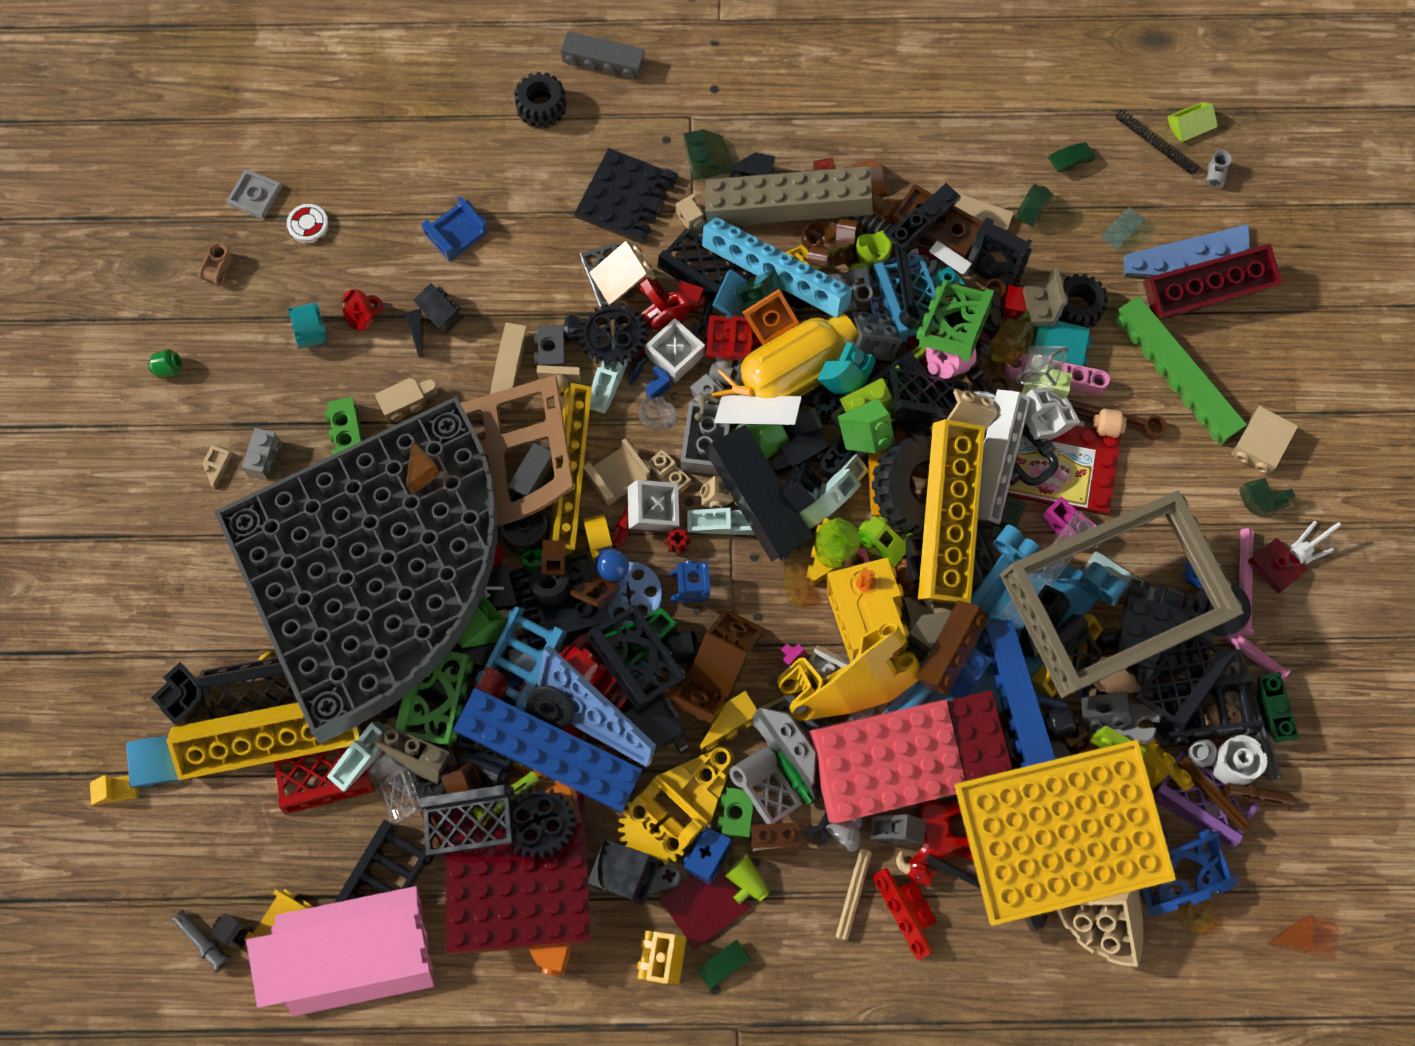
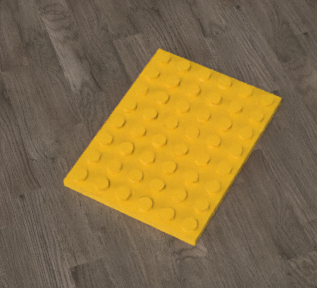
M1138 740L954 784L991 926L1176 880Z

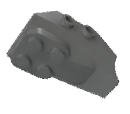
M784 695L756 710L753 715V725L765 738L768 747L777 752H782L785 758L796 768L815 799L822 795V790L816 768L817 752L811 744L808 731L830 725L825 717L805 721L796 720L790 711V704L795 697ZM807 706L798 707L796 712H803Z

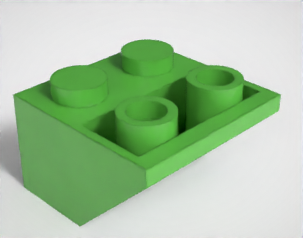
M484 595L471 622L458 640V644L462 648L497 643L507 623Z

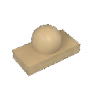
M537 366L538 380L553 375L557 376L560 394L564 393L568 388V382L581 383L579 367Z

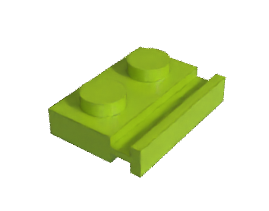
M1105 726L1099 729L1096 734L1092 733L1089 741L1100 748L1132 740ZM1140 746V750L1143 757L1146 752V749Z

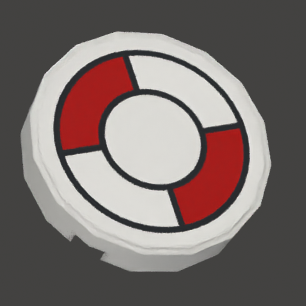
M303 204L290 212L287 218V228L296 241L314 243L317 239L326 235L329 228V220L325 211L319 206Z

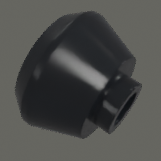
M568 314L565 317L564 339L567 342L579 340V326L583 325L582 318L573 314Z

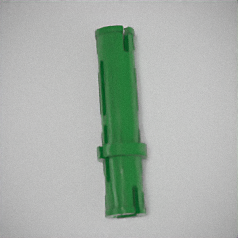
M773 750L776 754L777 762L793 783V789L798 790L807 806L811 805L813 802L808 794L812 798L813 796L796 768L785 758L782 752L778 753ZM818 796L815 799L813 798V800L817 801L820 797Z

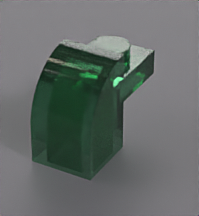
M1034 183L1024 198L1015 218L1033 227L1038 222L1054 194L1047 187Z
M1266 478L1247 482L1239 489L1246 508L1251 513L1260 517H1271L1278 509L1289 506V503L1295 497L1293 489L1272 494Z

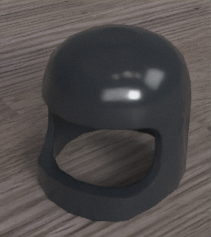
M694 629L668 634L662 642L663 645L669 647L672 658L680 665L694 662L699 651Z

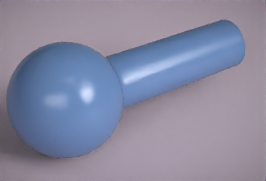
M1034 689L1038 705L1042 704L1054 709L1068 707L1067 703L1043 696V694Z

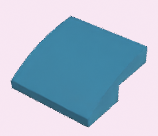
M730 269L722 282L712 306L727 314V318H732L733 315L745 317L743 311L756 304L760 294L748 281Z
M168 736L146 738L126 743L130 788L179 781L166 741Z

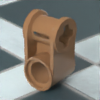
M215 243L211 245L203 263H201L198 269L199 279L213 281L218 286L223 283L233 261L232 255L224 244Z

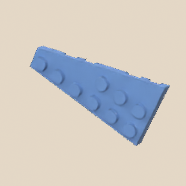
M1249 225L1126 254L1124 257V277L1148 278L1250 249Z
M550 645L547 646L543 652L536 687L548 685L563 691L569 697L574 707V717L570 723L571 725L646 767L650 765L656 744ZM546 703V707L549 710L556 711L552 704Z

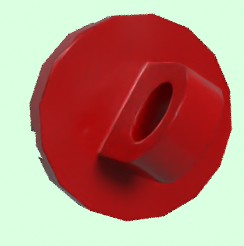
M360 289L348 290L342 298V303L345 308H342L344 318L352 329H357L358 331L370 328L373 318L379 316L384 309L380 298L374 295L366 296ZM371 303L375 305L377 310L372 309Z

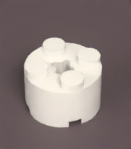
M1245 735L1235 736L1228 739L1217 749V756L1212 764L1213 774L1225 784L1232 783L1246 786L1265 771L1267 766L1266 753H1263L1259 742L1252 737Z

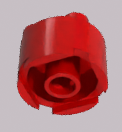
M576 643L570 646L562 656L594 687L599 684L609 671L604 665L593 660V654L585 648L582 649Z

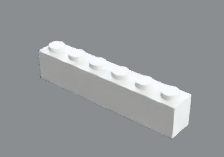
M997 389L996 397L993 400L998 414L988 427L984 440L978 521L1000 524L1031 398L1020 392Z

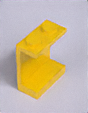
M275 889L273 894L277 897L254 933L249 931L244 940L271 935L272 926L275 925V915L313 908L314 906L306 901H303L302 904L294 900L296 895L286 889L283 892Z

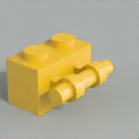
M645 931L644 940L641 941V947H643L641 961H638L637 969H639L638 979L679 985L687 937Z

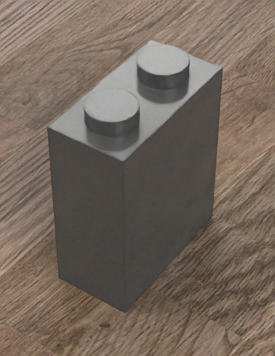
M533 443L508 485L512 501H517L547 484L554 472L550 447L544 444L538 445Z

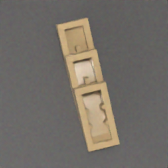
M505 323L490 394L516 387L527 326ZM511 403L501 405L500 408L510 409Z

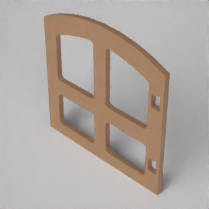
M556 375L460 403L467 416L483 412L486 436L484 440L479 442L485 456L489 458L490 471L496 490L498 526L532 515L559 500L574 488ZM538 394L543 395L546 415L544 422L505 434L501 433L498 411L501 405ZM554 398L556 408L549 409L548 400ZM549 439L554 479L535 492L511 502L505 452ZM563 458L564 468H558L557 459Z

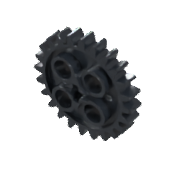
M612 302L610 308L602 304V310L595 307V314L588 312L589 319H582L583 325L579 326L580 333L578 334L579 340H581L579 341L580 346L583 348L584 354H588L589 360L595 358L596 364L604 361V365L607 367L609 362H612L613 367H616V363L620 361L623 366L625 359L632 362V355L639 357L638 350L644 351L643 344L647 343L646 336H648L646 322L643 321L642 315L637 314L636 309L631 311L629 305L623 309L622 303L614 307ZM612 319H614V328H615V332H614V337H615V350H612V340H611V338H612L611 320H612Z
M542 786L540 792H537L536 788L533 787L530 794L524 789L523 797L515 794L516 802L511 801L514 843L507 844L508 849L514 848L515 855L522 852L524 860L528 855H531L533 862H535L537 856H540L542 861H545L546 854H549L553 859V852L555 850L563 853L561 846H570L567 838L574 839L572 831L577 829L576 823H573L577 821L576 814H572L574 813V807L569 806L568 798L562 800L563 795L561 792L555 796L553 788L546 793L544 786ZM542 807H550V809L546 812L540 811ZM521 816H528V819L525 821L518 820ZM502 825L500 827L501 833H505L502 837L507 839L506 828ZM552 826L559 827L555 832L548 831ZM529 836H537L534 841L526 840Z

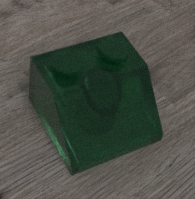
M704 129L683 133L684 149L693 181L730 173L731 164L722 135Z

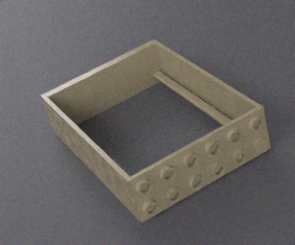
M1179 490L1018 560L1000 573L1061 698L1216 628L1244 613L1240 600L1235 597L1231 589L1229 579L1224 576L1220 569L1219 560L1209 548L1208 539L1202 535L1199 529L1198 520L1191 514L1188 502ZM1165 515L1214 609L1076 672L1028 575L1093 546L1097 548L1099 547L1098 544Z

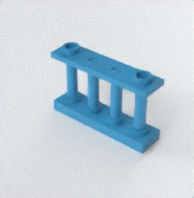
M515 606L506 617L507 624L484 670H481L475 679V682H477L475 688L485 690L489 686L514 699L516 703L515 708L528 713L527 699L529 693L536 688L544 649L550 645L558 653L568 631L560 627H554V629L549 631L522 617L525 609ZM517 625L545 638L547 643L544 649L539 651L512 637ZM507 645L534 658L535 662H537L534 669L528 671L503 658L502 655ZM497 665L525 679L526 685L523 691H517L492 678L491 676Z

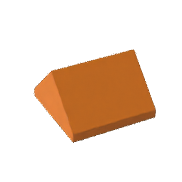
M780 289L743 311L746 320L762 345L799 324Z

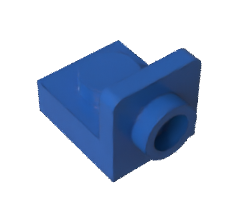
M658 366L653 368L654 377L657 380H652L645 389L646 398L651 403L671 388L670 375L666 370H661Z

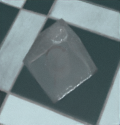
M1028 345L1016 383L1056 386L1069 350L1068 347Z

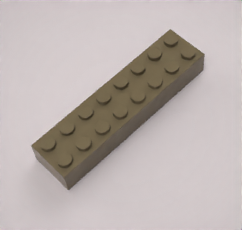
M871 167L706 180L705 191L707 223L715 217L736 226L873 215Z

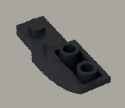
M945 183L919 208L916 207L886 237L900 250L907 248L945 217L946 213L961 200V196Z

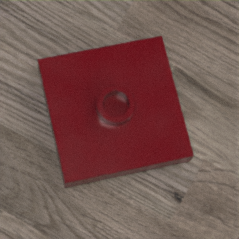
M1275 538L1248 560L1278 594L1307 571L1303 564L1278 538Z

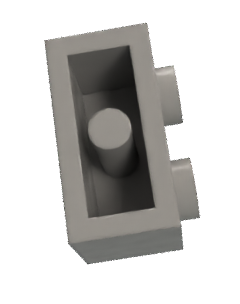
M254 428L241 467L247 476L269 481L270 475L274 470L277 453H279L281 448V440L277 434L272 431Z

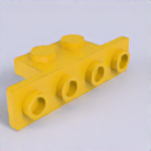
M1139 722L1137 726L1143 729V725ZM1156 738L1150 743H1139L1140 746L1146 749L1143 761L1152 788H1156L1168 775L1184 791L1195 785L1191 781L1190 774L1175 764L1174 757L1159 747V742Z

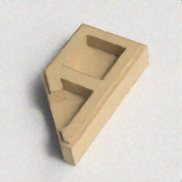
M211 445L202 464L211 487L216 489L233 454L214 445Z

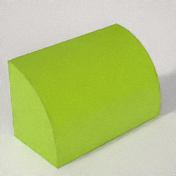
M1200 102L1167 116L1173 134L1182 142L1218 127L1214 107L1211 103Z

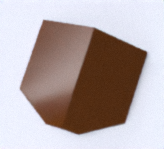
M593 575L590 577V580L570 589V594L589 604L607 610L621 586Z

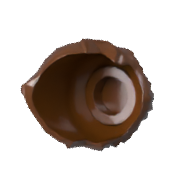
M817 220L815 224L809 222L802 233L801 242L803 246L809 250L812 246L835 241L837 223L828 220Z

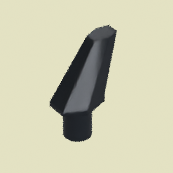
M646 354L632 360L627 377L630 386H632L644 369L643 365L650 360Z

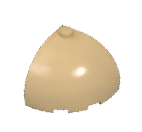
M1139 889L1057 910L1066 929H1070L1077 938V942L1091 953L1096 952L1108 958L1107 961L1125 966H1139L1143 948V915Z

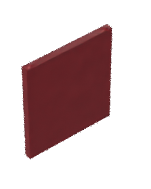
M722 867L711 886L691 876L659 899L684 936L687 937L686 939L694 950L751 909L750 904L746 900L739 904L733 898L739 891L733 882L724 876L725 871Z

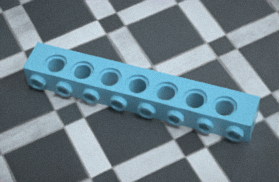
M715 217L704 226L702 240L704 248L836 318L849 309L852 293L850 286L718 217Z

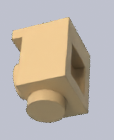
M694 194L676 203V214L686 228L692 231L693 229L701 228L705 224L703 220L704 211L699 204L696 205Z

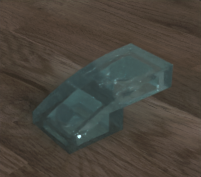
M1128 207L1101 235V238L1118 250L1145 219Z

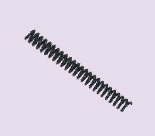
M1120 109V111L1115 115L1116 120L1122 122L1123 125L1125 124L1126 127L1129 126V129H1132V132L1135 131V134L1141 136L1142 139L1145 138V141H1148V144L1151 143V146L1157 148L1158 151L1161 150V153L1167 155V158L1173 160L1174 163L1177 162V165L1183 167V170H1186V172H1190V175H1192L1199 169L1198 166L1193 171L1196 164H1194L1190 168L1193 161H1191L1190 164L1186 167L1190 159H1188L1183 164V162L1187 158L1185 156L1180 161L1183 154H1181V156L1176 160V158L1180 154V152H1178L1173 157L1177 149H1175L1173 153L1169 155L1174 147H1172L1167 152L1168 148L1170 147L1169 144L1164 149L1167 142H1165V144L1160 148L1161 144L1164 142V140H1162L1157 145L1161 137H1159L1158 140L1155 143H1153L1158 135H1156L1151 140L1152 136L1154 135L1153 132L1150 135V137H1148L1151 130H1149V132L1144 136L1145 132L1148 130V128H1146L1141 133L1145 125H1143L1142 128L1137 132L1142 123H1140L1135 128L1136 124L1138 123V121H1136L1135 124L1131 127L1132 123L1135 121V118H1133V120L1128 124L1132 116H1130L1128 120L1124 122L1129 115V113L1126 114V116L1122 119L1126 111H1124L1122 115L1118 117L1119 114L1122 112V109Z

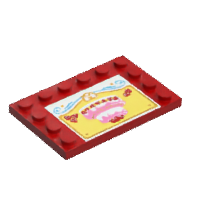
M1074 426L1066 433L1050 440L1055 446L1053 453L1059 462L1056 473L1038 486L1026 485L1021 480L1014 485L1010 484L1007 496L1053 505L1062 496L1076 510L1108 516L1110 514L1121 434L1117 438L1098 435L1096 429ZM1022 433L1015 462L1030 477H1037L1049 468L1050 462L1046 457L1044 458L1039 454L1037 448Z

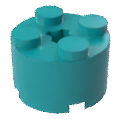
M317 302L287 308L298 349L327 342L326 331L321 320Z

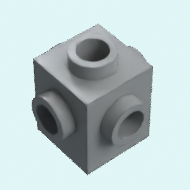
M707 374L690 387L694 402L699 403V393L711 395L715 392L724 391L723 386L717 380L714 382ZM706 401V402H705L706 404L718 405V404H716V403H714V402H710V401Z

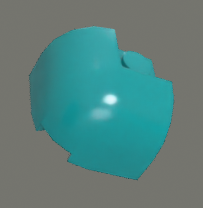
M853 342L846 343L839 361H826L818 380L835 394H851L863 388L867 383L876 360L872 354H864Z

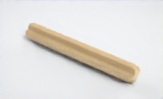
M860 849L836 933V938L847 941L849 938L872 855L871 851L866 849Z

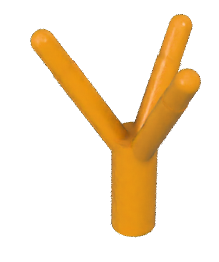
M721 369L718 370V373L732 386V389L715 392L711 396L735 394L752 396L754 394L752 387L738 386Z

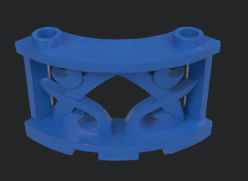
M1210 828L1198 831L1196 837L1167 848L1169 856L1172 855L1170 860L1173 871L1182 857L1193 860L1203 867L1196 874L1195 890H1192L1184 881L1177 879L1158 884L1156 901L1151 886L1142 888L1148 905L1146 909L1149 917L1177 910L1180 905L1183 906L1189 903V900L1192 905L1211 898V895L1215 893H1224L1240 884L1237 875L1232 876L1218 838L1221 835L1219 830L1211 832ZM1205 843L1208 847L1207 852H1204L1203 846ZM1195 847V852L1187 850ZM1208 871L1209 873L1205 876L1208 877L1209 881L1207 884H1204L1202 877ZM1169 884L1179 885L1181 892L1176 895L1174 893L1176 887H1169Z

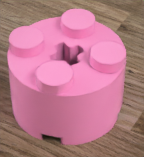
M926 347L928 370L931 374H936L942 378H950L968 372L976 361V349H974L970 361L961 360L959 355Z

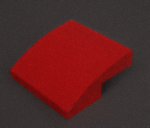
M710 315L705 358L744 360L751 353L753 329L746 318L734 315L732 318Z

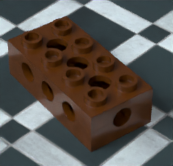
M914 184L893 214L892 224L901 222L916 207L919 208L933 194ZM953 206L938 224L917 241L930 249L936 241H939L964 259H967L983 221Z

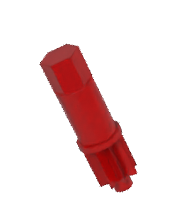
M628 503L611 537L614 548L624 545L630 533Z

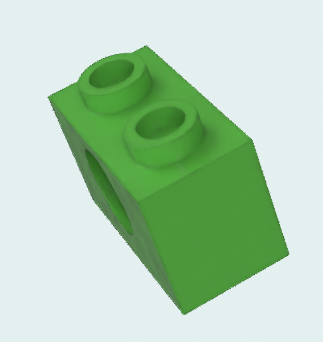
M727 788V793L722 794L720 807L725 808L724 817L719 816L718 830L722 831V835L728 838L749 840L753 803L744 790ZM737 808L741 810L742 816L739 819H733L730 817L729 812Z

